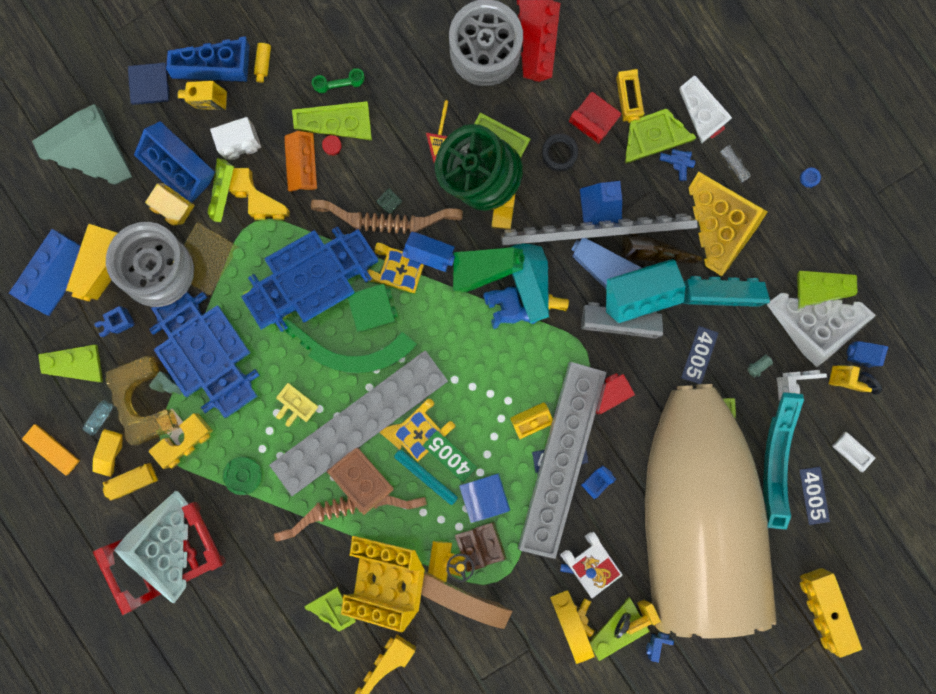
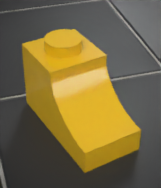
M515 194L503 206L494 209L492 228L511 229Z

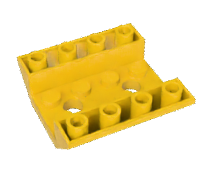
M352 536L350 556L359 558L354 594H345L343 596L341 614L398 632H404L419 611L425 570L416 551ZM373 574L376 576L375 583L372 581ZM403 581L406 584L405 591L402 590Z

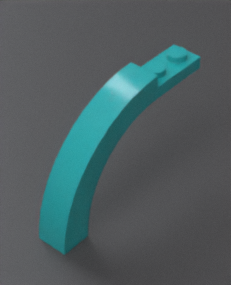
M783 392L776 416L772 417L763 475V498L768 528L787 529L791 518L787 488L788 459L792 436L804 401L803 394Z

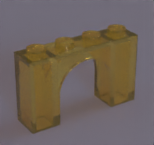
M148 355L105 373L107 377L106 384L112 391V401L118 408V418L124 426V435L130 445H140L180 428L173 410L166 409L143 418L132 407L131 399L135 388L142 382L156 377L160 372L155 357Z

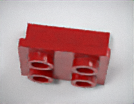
M591 92L578 110L573 112L569 122L600 144L619 119L621 113Z

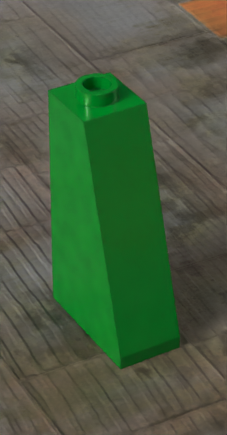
M512 247L454 252L453 291L469 292L523 270V263L525 261L523 250Z

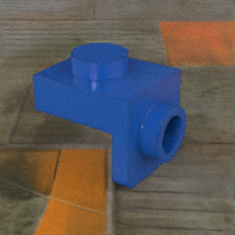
M601 466L581 486L596 499L616 479L609 469Z
M658 632V635L652 634L651 642L647 643L646 654L651 661L659 663L662 643L674 645V640L669 637V634Z

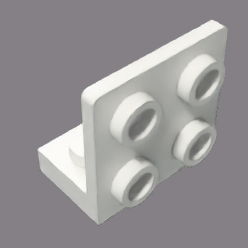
M820 370L802 372V375L800 372L783 373V377L777 378L779 401L783 392L800 394V388L796 384V380L826 378L827 374H820Z

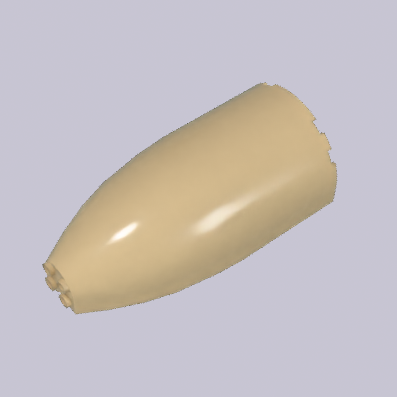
M698 384L696 389H693V385L677 386V390L671 391L661 414L647 466L645 529L651 598L661 621L655 624V627L666 634L672 631L676 633V636L692 637V634H696L697 636H702V638L738 637L754 634L755 629L758 631L769 630L772 628V625H776V611L768 522L763 493L753 456L734 416L715 387H712V384Z

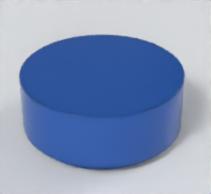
M807 168L800 175L802 185L808 188L816 186L821 180V174L815 168Z

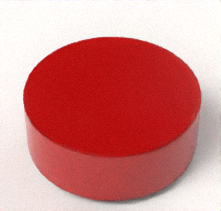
M330 135L323 140L322 147L325 153L333 156L341 151L342 144L338 137Z

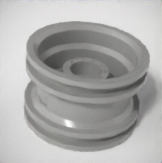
M139 222L127 226L113 238L106 253V268L112 281L131 298L145 306L163 307L174 303L187 292L194 277V264L188 250L166 227L157 223ZM157 246H163L162 250L157 251ZM131 266H134L135 270L133 272L129 271ZM164 276L165 278L160 282L159 278ZM147 281L146 286L142 287L141 285Z

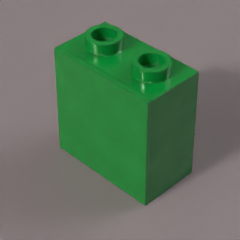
M385 284L356 291L353 295L347 297L357 332L361 333L396 323L395 317H398L395 306H391L389 300L393 298L390 287L386 288Z

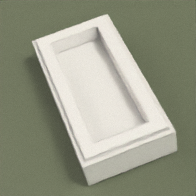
M844 432L832 445L860 472H864L875 459L869 451L847 432Z

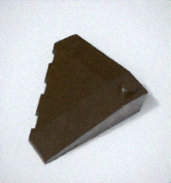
M640 233L625 234L623 237L622 258L626 260L665 262L674 259L677 263L697 264L702 261V257L646 235H640Z

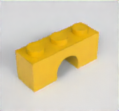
M193 413L179 425L184 432L182 444L177 446L169 438H163L149 450L150 454L163 469L174 468L180 463L179 459L183 455H190L195 450V445L199 442L202 444L210 438L209 434L213 430L199 413Z

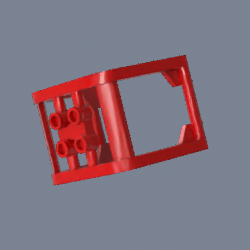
M192 502L182 507L184 518H187L190 526L195 525L206 548L203 554L207 563L199 566L195 558L197 551L191 548L188 539L183 540V552H187V561L192 569L182 575V579L186 580V582L226 563L224 556H220L200 515L199 510L201 508L198 502ZM121 539L93 551V554L122 615L161 595V593L144 578L143 580L149 590L148 593L136 599L128 590L121 593L110 569V566L115 564L113 552H115V548L123 540Z

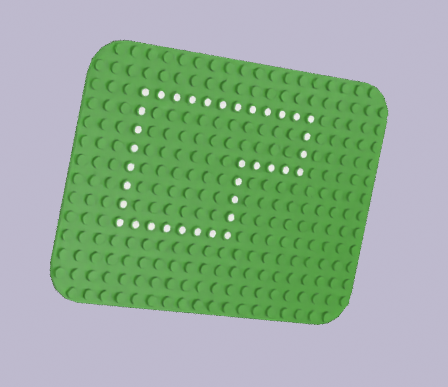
M274 219L255 221L244 228L232 246L205 313L217 305L220 306L251 352L237 362L236 365L245 375H248L254 369L258 371L260 376L251 381L252 388L258 397L228 418H224L215 407L207 413L203 412L201 406L209 402L210 399L202 387L188 397H185L183 393L180 395L173 392L165 413L173 409L183 422L193 413H199L213 430L209 434L210 438L202 444L199 442L194 446L195 450L190 455H183L179 459L180 463L178 466L225 485L223 470L226 464L240 456L250 457L260 465L262 481L255 491L247 495L303 517L319 502L322 507H325V501H328L331 506L333 499H336L337 503L340 504V497H343L345 502H347L348 496L327 471L294 496H291L269 465L426 350L448 382L389 426L403 423L427 399H432L435 404L426 414L440 429L449 421L455 424V428L445 438L477 466L475 471L464 482L459 480L430 452L417 462L403 445L401 450L457 496L456 502L453 505L447 503L396 460L394 455L399 449L381 433H378L361 445L359 449L393 487L394 490L388 495L406 501L425 497L427 505L405 509L386 504L378 506L377 509L373 507L365 515L360 513L356 507L354 514H351L348 509L347 516H344L342 511H340L339 518H336L335 514L332 513V520H329L327 515H325L323 522H316L351 536L415 550L421 564L429 566L433 541L452 543L451 553L459 554L461 552L455 538L456 534L494 521L506 559L474 570L473 575L467 582L485 585L498 582L510 574L522 552L517 548L538 473H535L532 452L545 450L551 428L550 425L519 439L510 418L541 403L547 405L552 418H554L568 363L573 362L590 367L587 351L579 339L564 330L541 321H537L534 324L523 320L516 323H500L498 328L493 329L491 320L494 319L493 313L501 311L500 305L495 304L493 308H489V304L486 305L482 298L466 292L453 291V287L421 275L415 294L385 285L386 288L390 287L393 298L389 300L391 306H395L398 317H395L396 323L361 333L357 332L348 298L304 323L296 310L291 312L292 316L283 319L284 322L287 319L292 321L329 351L345 356H362L377 352L393 342L401 332L418 344L404 359L379 371L348 373L334 370L309 357L308 354L312 349L307 350L300 344L302 340L297 336L292 338L285 332V329L281 332L276 323L270 324L261 330L241 297L243 292L253 288L248 279L249 276L252 277L255 274L260 282L273 274L264 258L307 235L310 231ZM318 235L324 245L332 241L331 239ZM378 258L379 262L369 267L367 271L372 270L381 274L385 261ZM360 274L347 280L354 292L381 284L369 281L365 283ZM287 383H290L319 406L308 422H305L298 416L290 427L286 426V421L294 413L290 409L280 420L276 418V415L284 406L276 397ZM161 426L159 432L160 441L163 438H169L176 445L170 437L172 432L168 435ZM181 433L178 437V441L181 444L184 441V433ZM499 473L510 511L471 523L459 486ZM465 571L466 578L470 576L472 571ZM451 574V575L454 576V577H457V578H459V579H463V577H459V576H456V575Z

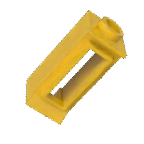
M638 69L618 72L616 79L623 121H629L630 123L634 120H640L645 113L641 98ZM627 80H632L637 104V108L629 109L625 84Z
M147 463L103 482V492L109 500H114L158 481L152 464Z

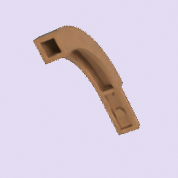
M424 571L421 595L476 621L502 629L505 628L512 613L510 609L498 602L490 601L459 589Z

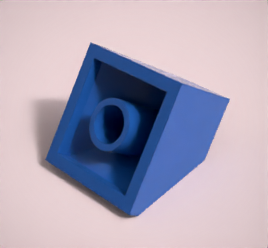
M620 181L599 183L580 189L583 223L592 222L594 225H600L599 221L610 220L611 222L618 223V220L622 219Z

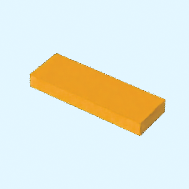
M34 424L22 438L24 442L65 476L69 475L80 461L37 424Z

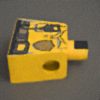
M214 81L187 82L185 90L178 91L179 101L187 102L197 109L226 110L227 91Z

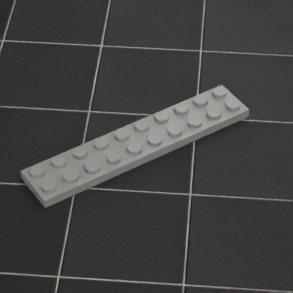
M676 214L675 218L662 215L656 216L655 220L649 219V217L637 218V221L619 219L618 223L611 222L610 220L599 221L600 225L584 222L580 223V226L577 227L573 226V224L561 225L562 228L543 226V230H536L535 227L523 228L524 231L517 232L516 229L504 230L505 233H500L503 245L690 229L697 228V220L687 214Z
M425 350L269 466L290 495L294 496L329 470L349 452L359 448L446 384L448 380Z
M573 362L568 363L517 548L520 551L556 559L605 380L606 372Z

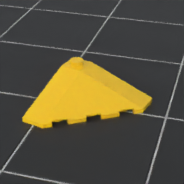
M698 172L689 187V193L694 198L695 206L693 211L695 219L699 221L701 230L698 234L701 247H704L706 252L705 266L723 276L756 231L768 211Z

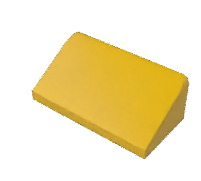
M541 403L511 417L510 420L519 439H522L552 425L553 418L547 405Z

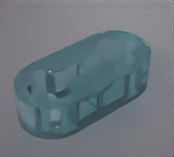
M103 400L94 410L84 425L83 430L91 436L94 435L112 411L113 406Z

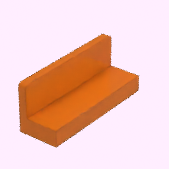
M296 131L285 135L288 191L317 189L313 133Z

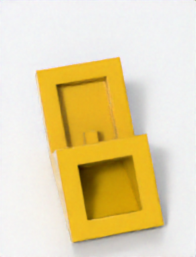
M106 429L102 431L93 456V472L109 477L113 475L115 457L122 449V434Z

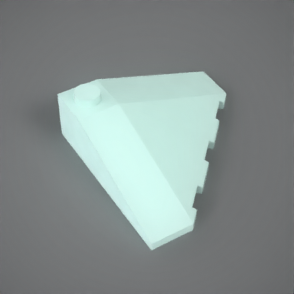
M178 491L171 494L132 529L115 548L116 553L125 563L172 603L176 602L186 588V580L182 579V569L187 567V552H183V540L188 539V524H184L182 507L188 505V503Z

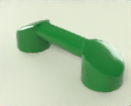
M356 68L350 71L349 78L327 81L324 76L317 75L312 79L311 83L315 91L325 93L329 89L349 85L359 87L364 82L365 76L361 69Z

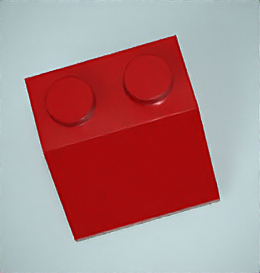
M616 373L605 378L606 383L602 387L596 414H602L635 395L624 374L618 375Z

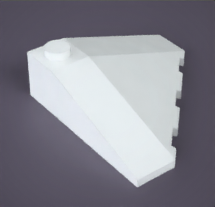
M780 293L767 304L803 355L816 367L833 355L876 316L862 302H853V305L842 304V300H829L821 304H812L798 309V299L788 298L789 295L786 293Z

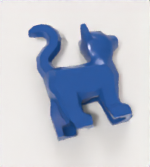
M507 287L504 290H493L484 293V301L486 305L489 304V308H493L495 304H500L501 311L493 313L494 319L491 320L493 329L498 328L500 323H516L522 320L530 323L525 308L521 307L517 287Z

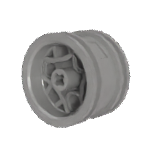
M477 0L464 6L455 15L449 30L450 58L456 72L464 80L479 86L499 84L514 73L519 64L523 42V30L517 15L505 4L494 0ZM471 29L475 31V34L467 35L465 32ZM504 33L508 36V38L501 39L499 38V35ZM467 48L470 54L463 55L461 51ZM504 52L507 56L502 60L499 56ZM481 59H485L488 61V64L481 65L478 62Z

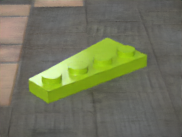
M368 102L292 110L295 130L372 140Z

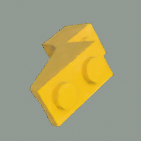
M249 168L233 169L229 191L239 198H245L248 195V214L251 217H254L255 220H265V217H273L274 220H284V217H290L289 210L283 204L256 190L253 184L252 171Z

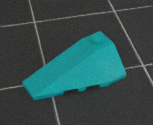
M522 243L508 247L523 250L525 257L523 270L513 273L512 277L530 323L549 317L548 261L542 246Z

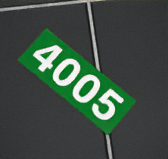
M438 431L422 445L462 482L477 468Z

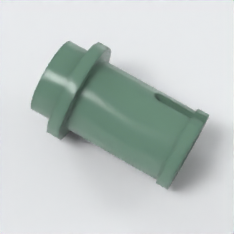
M765 354L754 364H749L747 370L752 377H759L761 372L773 365V361Z

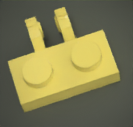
M287 383L276 397V399L284 404L283 408L276 415L277 419L283 418L288 409L294 412L286 421L285 425L288 427L292 425L298 416L305 422H308L319 408V406L290 383Z

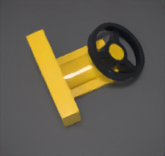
M832 367L829 380L830 385L841 386L860 392H870L874 395L882 392L880 383L867 372L859 374V367Z
M433 541L428 573L445 582L447 574L457 582H464L470 579L475 569L473 560L466 554L451 553L452 543ZM469 560L472 564V572L470 576L466 578V563ZM451 574L463 577V579H456Z
M644 599L637 602L643 617L630 622L631 614L625 612L617 623L614 637L619 639L626 632L631 635L651 624L660 623L661 621L653 604Z

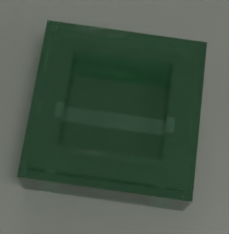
M388 188L376 203L385 212L392 214L403 201Z

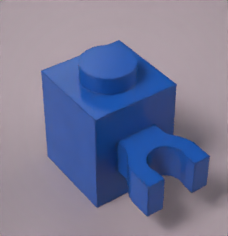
M121 306L103 314L104 322L99 321L94 324L97 328L102 325L104 326V331L99 333L100 337H105L110 331L119 334L135 326L128 309Z

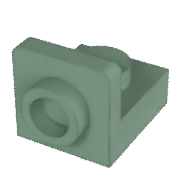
M161 371L149 385L151 389L161 393L165 391L168 393L175 392L180 395L182 393L171 375Z

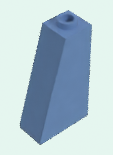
M582 238L580 241L576 240L571 249L574 251L572 257L606 290L608 278L642 269L586 238Z

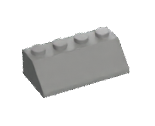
M588 302V305L583 306L581 329L658 338L663 336L662 314H657L656 311L617 323L606 313V307H600L599 303Z

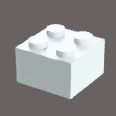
M248 117L210 129L217 151L225 159L235 160L241 154H253L257 152V149L262 148L256 129Z

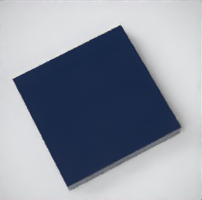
M166 63L128 66L130 102L132 105L170 101Z

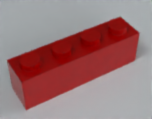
M517 0V5L520 7L518 19L523 30V52H521L523 77L537 82L552 78L560 3L553 0Z

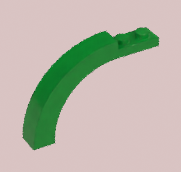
M289 319L285 321L288 327L285 332L292 338L297 336L302 340L300 344L307 350L312 349L308 354L309 357L326 367L342 372L369 373L385 369L404 359L418 345L401 332L393 342L377 352L362 356H345L329 351Z

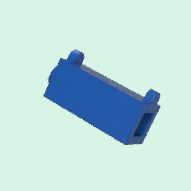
M411 231L402 255L405 258L446 272L448 266H452L455 256L453 251L455 247Z

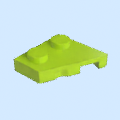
M338 587L304 606L306 610H310L319 616L321 620L329 623L337 631H341L357 621L355 618L341 614L343 595Z

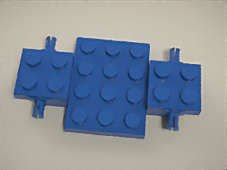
M336 227V230L335 228L332 230L336 238L325 245L314 230L264 258L273 274L260 282L255 274L252 277L249 276L248 279L253 288L241 296L261 330L270 324L276 323L280 331L283 332L284 329L288 328L283 318L289 313L296 310L304 323L353 295L354 290L347 280L355 275L360 274L365 283L368 280H372L367 269L379 261L359 229L351 234L343 235L339 227Z
M187 291L179 300L172 304L151 308L157 317L158 323L149 328V330L155 335L164 329L169 337L168 340L156 347L154 351L185 397L190 396L201 387L204 389L210 399L209 402L201 406L204 413L215 407L224 418H228L258 397L251 384L252 380L260 376L258 371L254 369L248 375H245L236 365L237 362L251 352L220 306L217 305L204 315L202 314L198 304L208 298L203 291L194 298Z

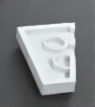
M695 75L680 87V93L701 143L731 120L732 117Z

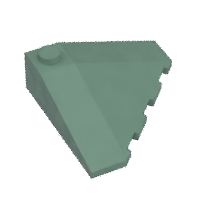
M95 104L76 112L32 141L39 157L43 160L48 161L50 159L56 161L58 165L72 170L76 168L83 171V174L97 179L98 177L107 179L108 183L114 185L133 177L103 111Z

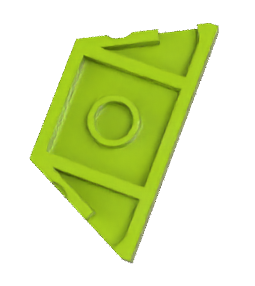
M668 109L641 117L640 120L630 122L625 162L627 164L694 141L696 137L693 133H689L683 127L684 125L679 120H676Z

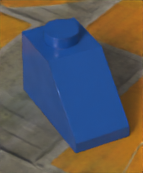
M861 341L852 342V345L850 344L847 349V361L867 367L883 366L888 347Z

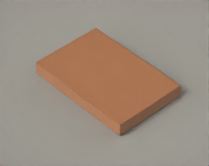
M359 448L349 452L327 470V473L363 515L394 490Z

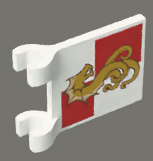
M589 532L585 535V538L591 544V547L575 559L569 550H565L560 555L576 575L589 596L593 598L620 578L622 573L603 548L596 534ZM589 568L596 570V576L592 579L586 575V571Z

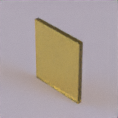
M197 222L183 246L190 253L194 264V277L191 284L211 296L233 258V251L239 247Z

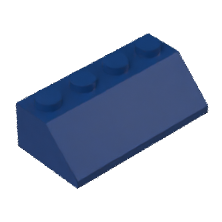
M162 122L144 129L134 156L163 183L192 203L209 186L215 171Z
M51 229L9 294L28 306L50 316L66 292L81 245L61 232Z

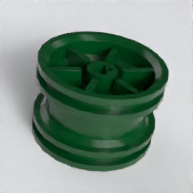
M470 124L454 130L443 141L435 160V174L440 186L446 192L461 199L465 204L474 209L488 211L503 206L514 196L521 183L523 165L520 155L510 144L502 140L489 128L478 124Z

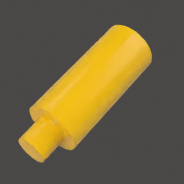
M266 43L257 44L254 75L257 76L256 82L263 83L264 77L268 76L271 45Z

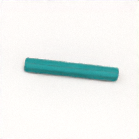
M397 451L394 455L396 460L447 503L453 505L456 502L457 496L404 451Z

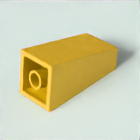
M88 224L66 291L73 292L72 297L89 302L91 298L99 299L112 280L106 268V253L111 241L118 233Z

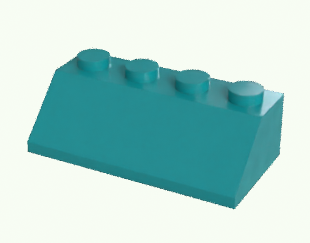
M671 259L608 278L606 313L617 323H621L684 303L685 284L676 261Z
M691 276L690 279L684 281V304L760 307L770 303L765 282H759L758 278H748L747 281H740V278H728V281L720 280V277H709V280H701L700 276Z

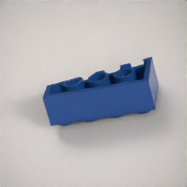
M245 36L239 37V40L230 41L229 39L223 40L222 43L212 45L207 43L196 48L192 46L170 50L167 55L166 69L172 79L247 82L250 45Z

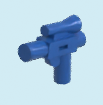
M672 149L671 154L675 155L661 153L659 160L673 164V168L679 171V181H687V167L694 168L695 160H690L692 152Z

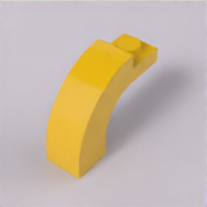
M567 590L550 597L576 664L595 657L569 591Z

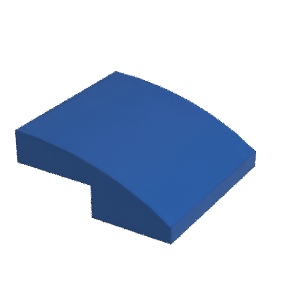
M499 473L459 486L471 523L510 511Z

